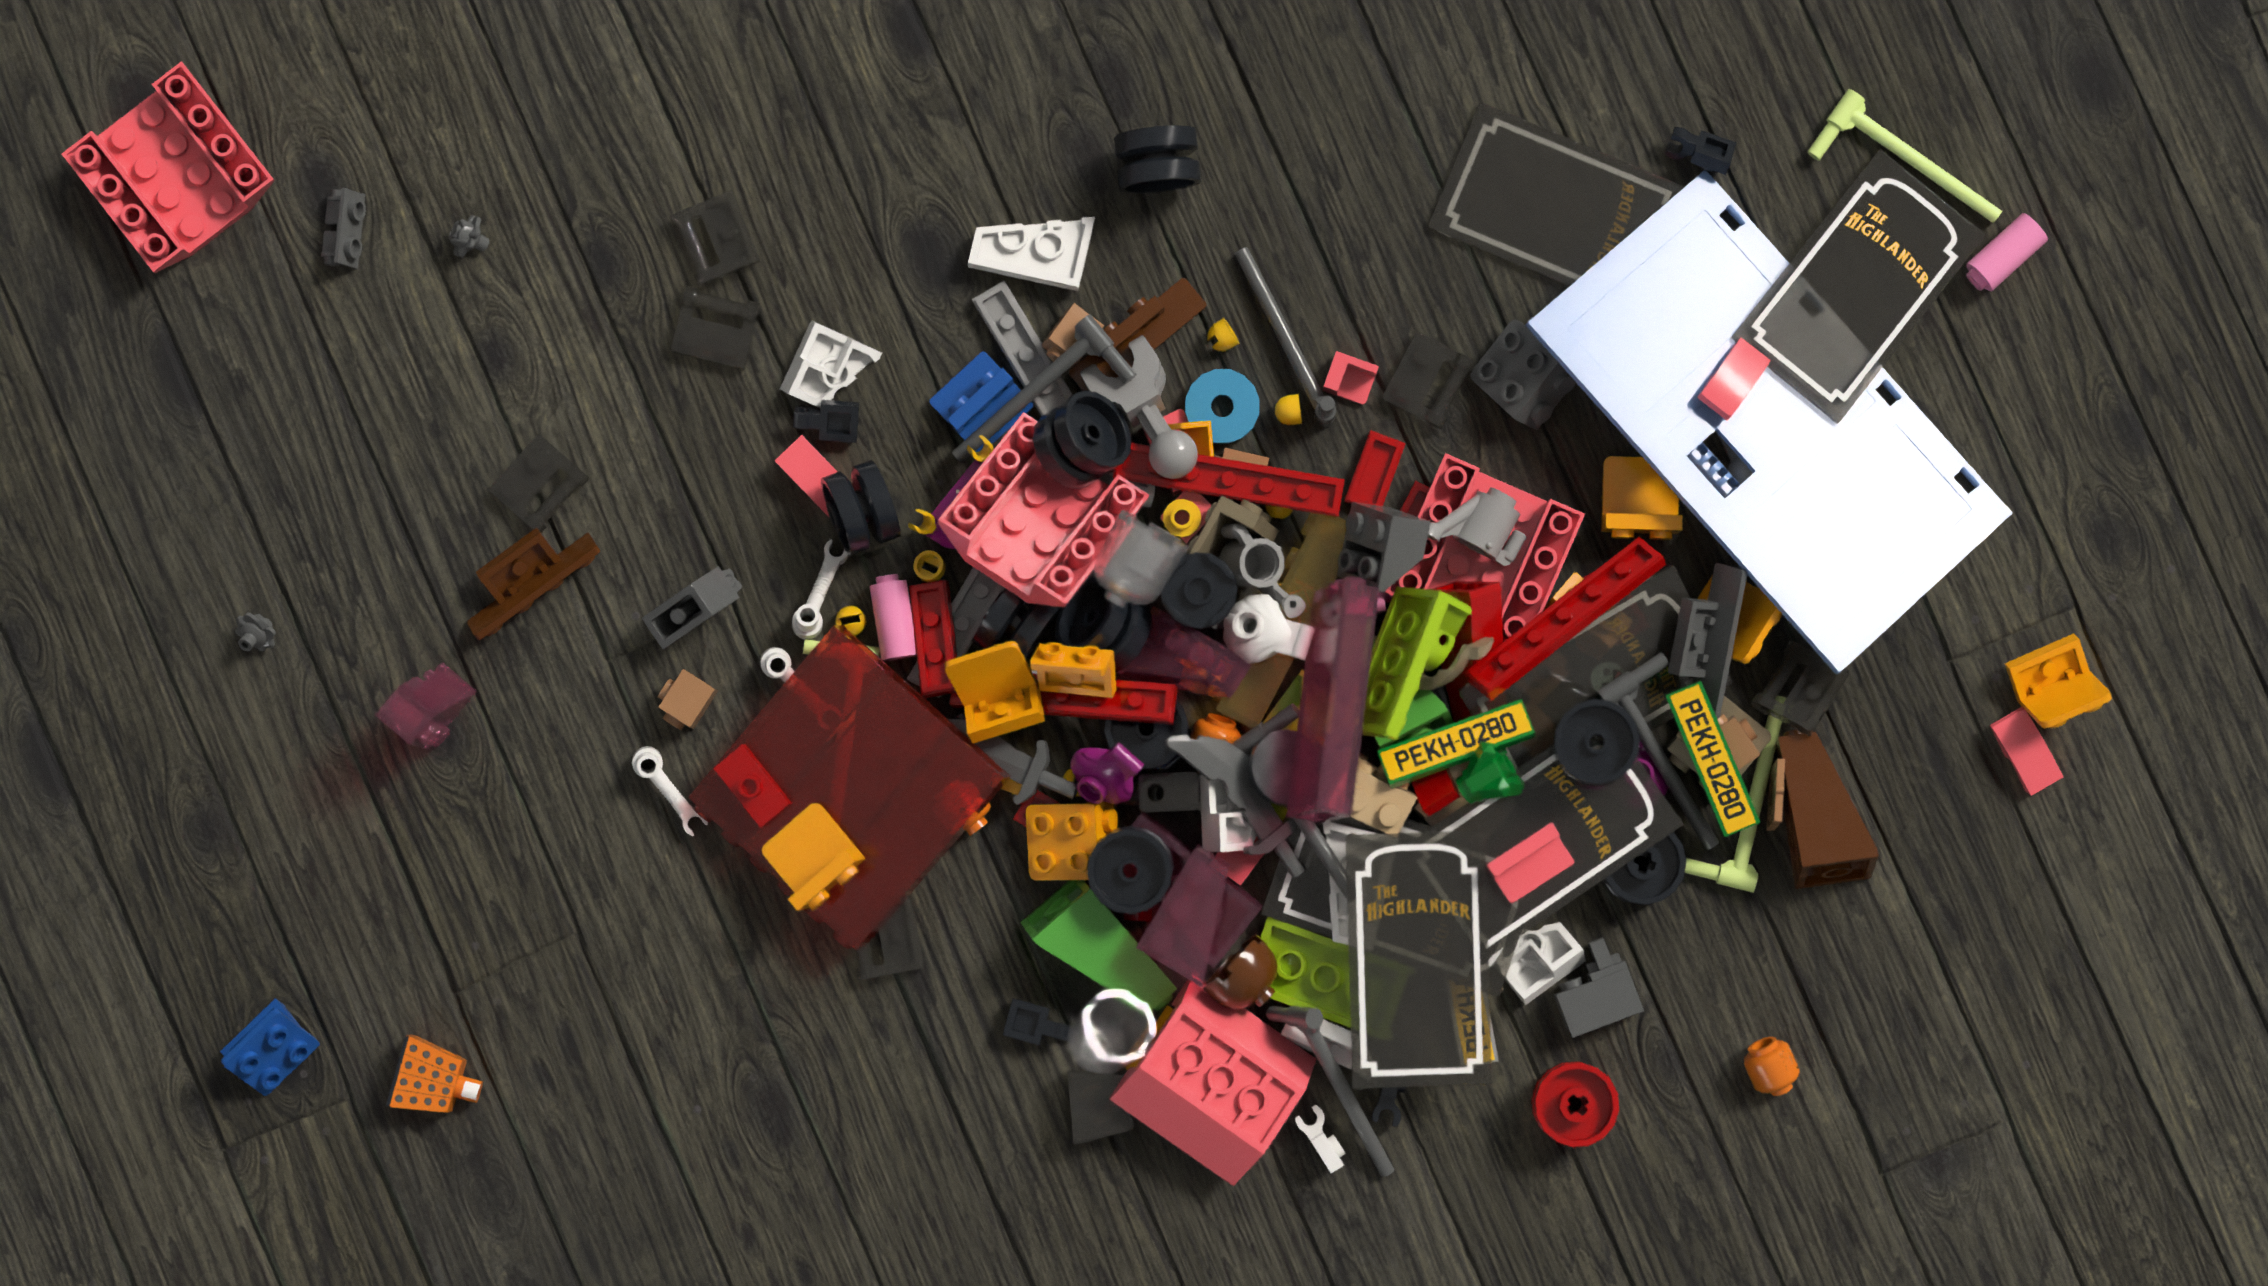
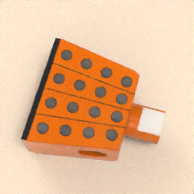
M405 1035L386 1106L434 1112H452L456 1098L477 1103L483 1081L463 1076L467 1062L466 1059L418 1036Z

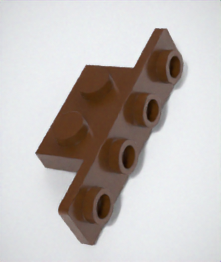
M1181 278L1158 298L1153 296L1147 301L1145 297H1142L1127 310L1130 316L1119 325L1113 321L1103 330L1115 343V349L1132 368L1134 357L1132 350L1128 346L1129 342L1143 335L1153 350L1157 349L1206 308V302L1185 278ZM1088 355L1069 371V375L1082 391H1088L1080 375V371L1092 364L1096 365L1107 377H1119L1102 356L1098 357V355Z
M536 527L476 571L478 578L496 599L467 621L476 639L481 640L485 636L495 634L502 628L504 622L516 613L520 614L528 610L533 605L534 600L546 591L558 588L564 579L576 569L588 566L600 552L593 537L586 533L557 554Z

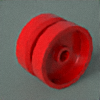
M1578 1061L1561 1062L1547 1069L1537 1080L1531 1096L1532 1114L1539 1128L1552 1140L1571 1147L1589 1146L1603 1139L1614 1127L1619 1113L1618 1093L1611 1079L1599 1068ZM1572 1096L1579 1098L1581 1101L1579 1109L1571 1111L1567 1107L1570 1105L1567 1100Z

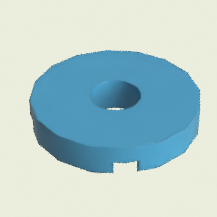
M1214 369L1202 374L1191 384L1185 398V414L1188 422L1211 421L1213 444H1230L1243 439L1254 428L1259 416L1260 399L1254 385L1243 374L1231 369ZM1224 396L1232 401L1233 411L1226 417H1219L1213 413L1211 404L1217 397Z

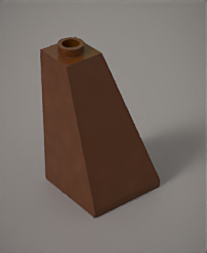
M1803 729L1785 732L1783 736L1778 737L1775 753L1776 759H1785L1783 807L1795 888L1800 889L1871 879L1879 857L1877 847L1816 732L1806 733Z

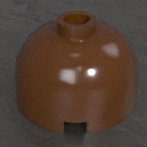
M1257 934L1252 935L1241 945L1244 948L1243 951L1239 950L1234 955L1231 954L1205 982L1206 985L1203 986V989L1224 1007L1244 1009L1254 1002L1260 1007L1275 992L1271 985L1277 977L1278 964L1272 950Z

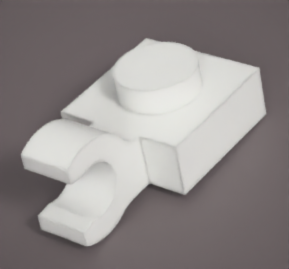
M1314 1105L1312 1109L1317 1115V1120L1314 1124L1306 1125L1299 1115L1295 1117V1122L1299 1129L1306 1133L1329 1171L1333 1173L1344 1166L1340 1157L1346 1153L1334 1134L1328 1138L1322 1131L1324 1113L1317 1105Z

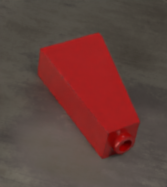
M1455 581L1430 589L1440 590L1471 608V615H1468L1455 637L1453 648L1443 663H1441L1442 669L1450 668L1464 644L1469 645L1484 637H1493L1494 643L1487 653L1489 654L1503 643L1500 582ZM1444 634L1439 637V643L1442 646L1446 643V636ZM1471 659L1464 670L1453 681L1446 684L1454 723L1482 713L1476 702V699L1481 697L1482 693L1467 680L1465 671L1481 659ZM1505 691L1492 701L1489 699L1483 701L1487 711L1506 705Z

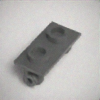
M342 188L341 190L332 189L331 196L327 197L325 223L337 225L336 231H324L321 257L325 258L324 265L339 266L341 264L358 269L359 256L362 252L361 234L363 219L366 214V194Z

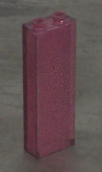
M1344 577L1342 582L1329 583L1328 587L1314 592L1310 626L1316 629L1305 662L1286 817L1325 823L1352 816L1379 588L1367 586L1366 580L1362 578Z

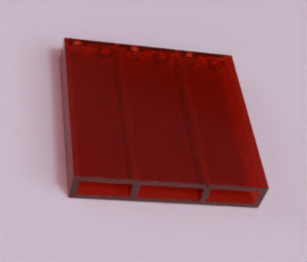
M834 625L688 798L696 804L693 809L701 818L707 822L713 820L723 829L721 835L725 840L737 848L741 845L751 855L749 860L757 869L764 873L769 871L779 880L777 886L789 897L794 892L764 857L762 847L810 804H821L866 859L856 867L859 872L851 880L842 886L837 883L828 891L830 897L827 901L813 911L811 908H807L805 911L816 922L820 924L825 922L835 931L832 934L833 937L847 949L853 947L855 950L864 948L1010 779L1011 775L975 743L972 744L971 740L844 625ZM742 744L748 746L793 803L764 828L758 826L713 769Z

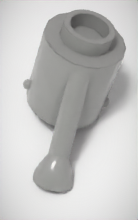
M1490 487L1487 494L1477 491L1473 498L1437 523H1430L1428 538L1439 542L1441 538L1453 535L1455 540L1469 549L1493 560L1499 565L1507 566L1515 560L1526 540V535L1518 530H1514L1509 537L1520 517V513L1514 509L1517 501L1509 495Z
M1242 524L1223 525L1221 528L1222 536L1233 540L1229 541L1222 548L1219 558L1225 561L1234 573L1237 587H1254L1263 594H1269L1282 606L1288 618H1296L1302 614L1306 608L1305 601L1298 595L1287 594L1277 583L1284 570V556L1281 547L1269 539H1253Z

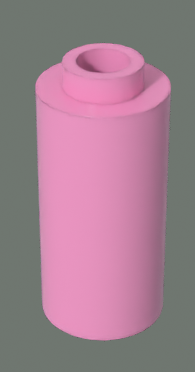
M2022 213L1966 263V267L1969 270L1966 274L1967 279L1979 291L1985 288L1992 292L2048 241L2047 235L2036 221L2027 214Z
M898 574L876 577V584L869 586L881 661L917 656L907 580H899Z

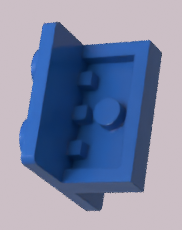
M981 352L930 399V404L960 437L966 440L1021 390L1004 368L1001 369L986 352ZM1032 402L989 439L992 445L1014 425L1023 412L1027 414L1033 408ZM984 444L981 447H979L975 452L981 451L984 447Z
M275 998L220 1051L224 1056L221 1063L262 1095L267 1096L307 1059L320 1043L314 1036L304 1030L285 1005Z

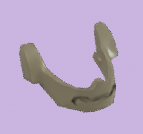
M1484 637L1469 645L1464 644L1449 669L1439 670L1434 677H1429L1423 672L1420 678L1419 689L1432 690L1453 681L1464 670L1471 659L1479 660L1490 651L1494 638Z

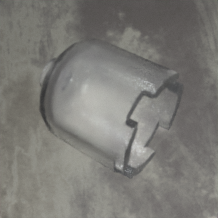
M1121 509L1096 558L1094 575L1098 583L1107 590L1104 597L1123 608L1127 602L1135 605H1148L1154 602L1162 593L1189 546L1180 543L1181 540L1159 526L1151 522L1149 526H1146L1135 519L1136 514Z
M1108 989L1097 994L1072 1020L1067 1034L1068 1049L1074 1061L1083 1070L1095 1075H1112L1124 1070L1144 1056L1156 1035L1155 1018L1149 1005L1146 1002L1141 1003L1136 997L1130 995L1128 990Z

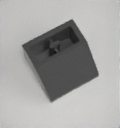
M1352 502L1350 514L1346 519L1343 549L1338 558L1339 569L1337 576L1375 591H1386L1423 559L1431 521L1391 507Z

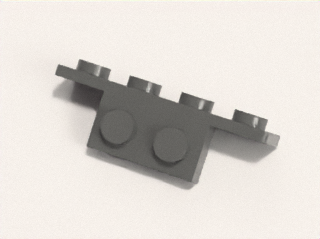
M1716 563L1714 566L1708 600L1682 598L1668 673L1677 676L1693 677L1692 684L1701 680L1717 719L1721 715L1748 574L1741 568L1722 563Z

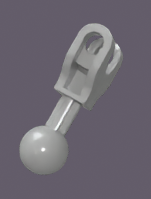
M1141 335L1129 342L1128 345L1134 357L1132 369L1137 375L1127 384L1120 377L1105 376L1094 364L1080 371V375L1088 391L1097 392L1109 399L1121 411L1123 417L1129 421L1133 428L1140 424L1152 441L1149 449V460L1153 469L1166 478H1181L1190 473L1196 465L1198 458L1197 446L1194 440L1185 432L1171 430L1162 416L1161 412L1166 409L1161 399V393L1165 387L1166 374L1157 354L1146 338Z

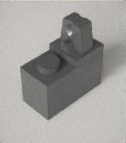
M718 566L642 617V620L661 648L665 649L740 598L737 592L742 588V585L736 580L730 568L722 571Z
M1603 937L1587 942L1594 961L1586 964L1588 981L1583 983L1581 977L1574 978L1559 984L1561 991L1553 994L1568 1035L1571 1038L1644 1011L1626 962L1621 960L1619 953L1610 955Z

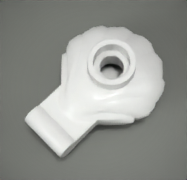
M1249 594L1236 602L1229 615L1224 619L1223 640L1230 655L1245 664L1260 663L1277 653L1306 660L1316 628L1287 620L1278 601L1274 600L1269 594Z

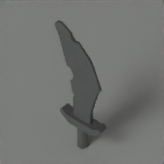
M942 719L918 729L916 736L913 738L904 737L891 746L889 755L893 758L910 757L941 762H950L954 757L962 756L967 759L971 767L985 770L994 768L996 773L1022 784L1019 794L1013 798L1014 803L1018 805L1034 796L1040 785L1071 799H1074L1078 792L1077 784L1046 771L1050 762L1047 741H1037L1035 757L1015 749L1000 736L972 744L967 734L966 719Z
M1188 735L1170 736L1166 739L1165 746L1180 755L1207 780L1216 779L1221 781L1226 790L1225 797L1236 808L1243 809L1244 818L1259 839L1252 846L1244 847L1243 852L1245 855L1264 854L1274 850L1292 878L1299 876L1305 871V868L1285 840L1295 832L1297 823L1289 811L1281 821L1270 801L1264 800L1257 794L1250 783L1247 771L1250 756L1222 739L1201 735L1196 740H1192Z

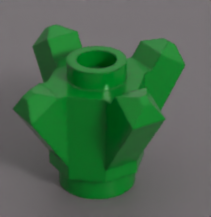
M1480 742L1468 767L1462 771L1461 776L1456 778L1457 786L1468 803L1474 804L1477 801L1482 802L1486 799L1521 795L1525 788V783L1519 775H1514L1516 771L1512 762L1506 756V748L1495 751L1492 743Z

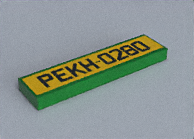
M1701 680L1666 694L1667 701L1724 837L1759 824L1758 815Z
M1520 699L1377 750V755L1390 789L1470 761L1480 742L1492 743L1495 751L1535 738V731L1523 701Z

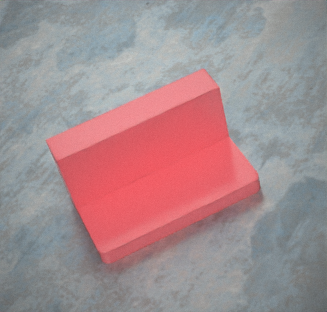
M1552 822L1486 865V868L1510 903L1516 902L1573 865L1574 859L1560 840V834Z

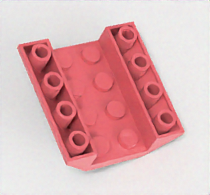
M182 61L152 83L156 90L153 94L104 132L96 135L90 131L62 153L66 161L154 273L198 252L251 211L275 181Z
M1023 412L938 519V524L965 562L1025 602L1065 607L1147 501L1149 494L1120 475H1117L1110 485L1098 479L1091 485L1081 489L1068 488L1055 481L1044 470L1035 453L1033 432L1034 426L1038 421Z
M1445 453L1418 517L1431 521V523H1437L1473 498L1477 491L1487 494L1490 487L1517 501L1514 509L1520 513V517L1509 537L1514 530H1518L1526 535V540L1515 560L1511 564L1503 566L1455 540L1453 535L1443 537L1439 542L1427 537L1423 559L1390 586L1385 593L1393 597L1396 587L1433 589L1455 581L1500 582L1504 642L1543 612L1585 514L1552 499H1549V501L1543 500L1479 472L1480 468Z
M1193 972L1172 1002L1175 1009L1138 1065L1127 1070L1108 1100L1231 1186H1234L1264 1155L1305 1092L1317 1059L1245 1008L1230 1009L1219 1004L1203 989L1206 981Z

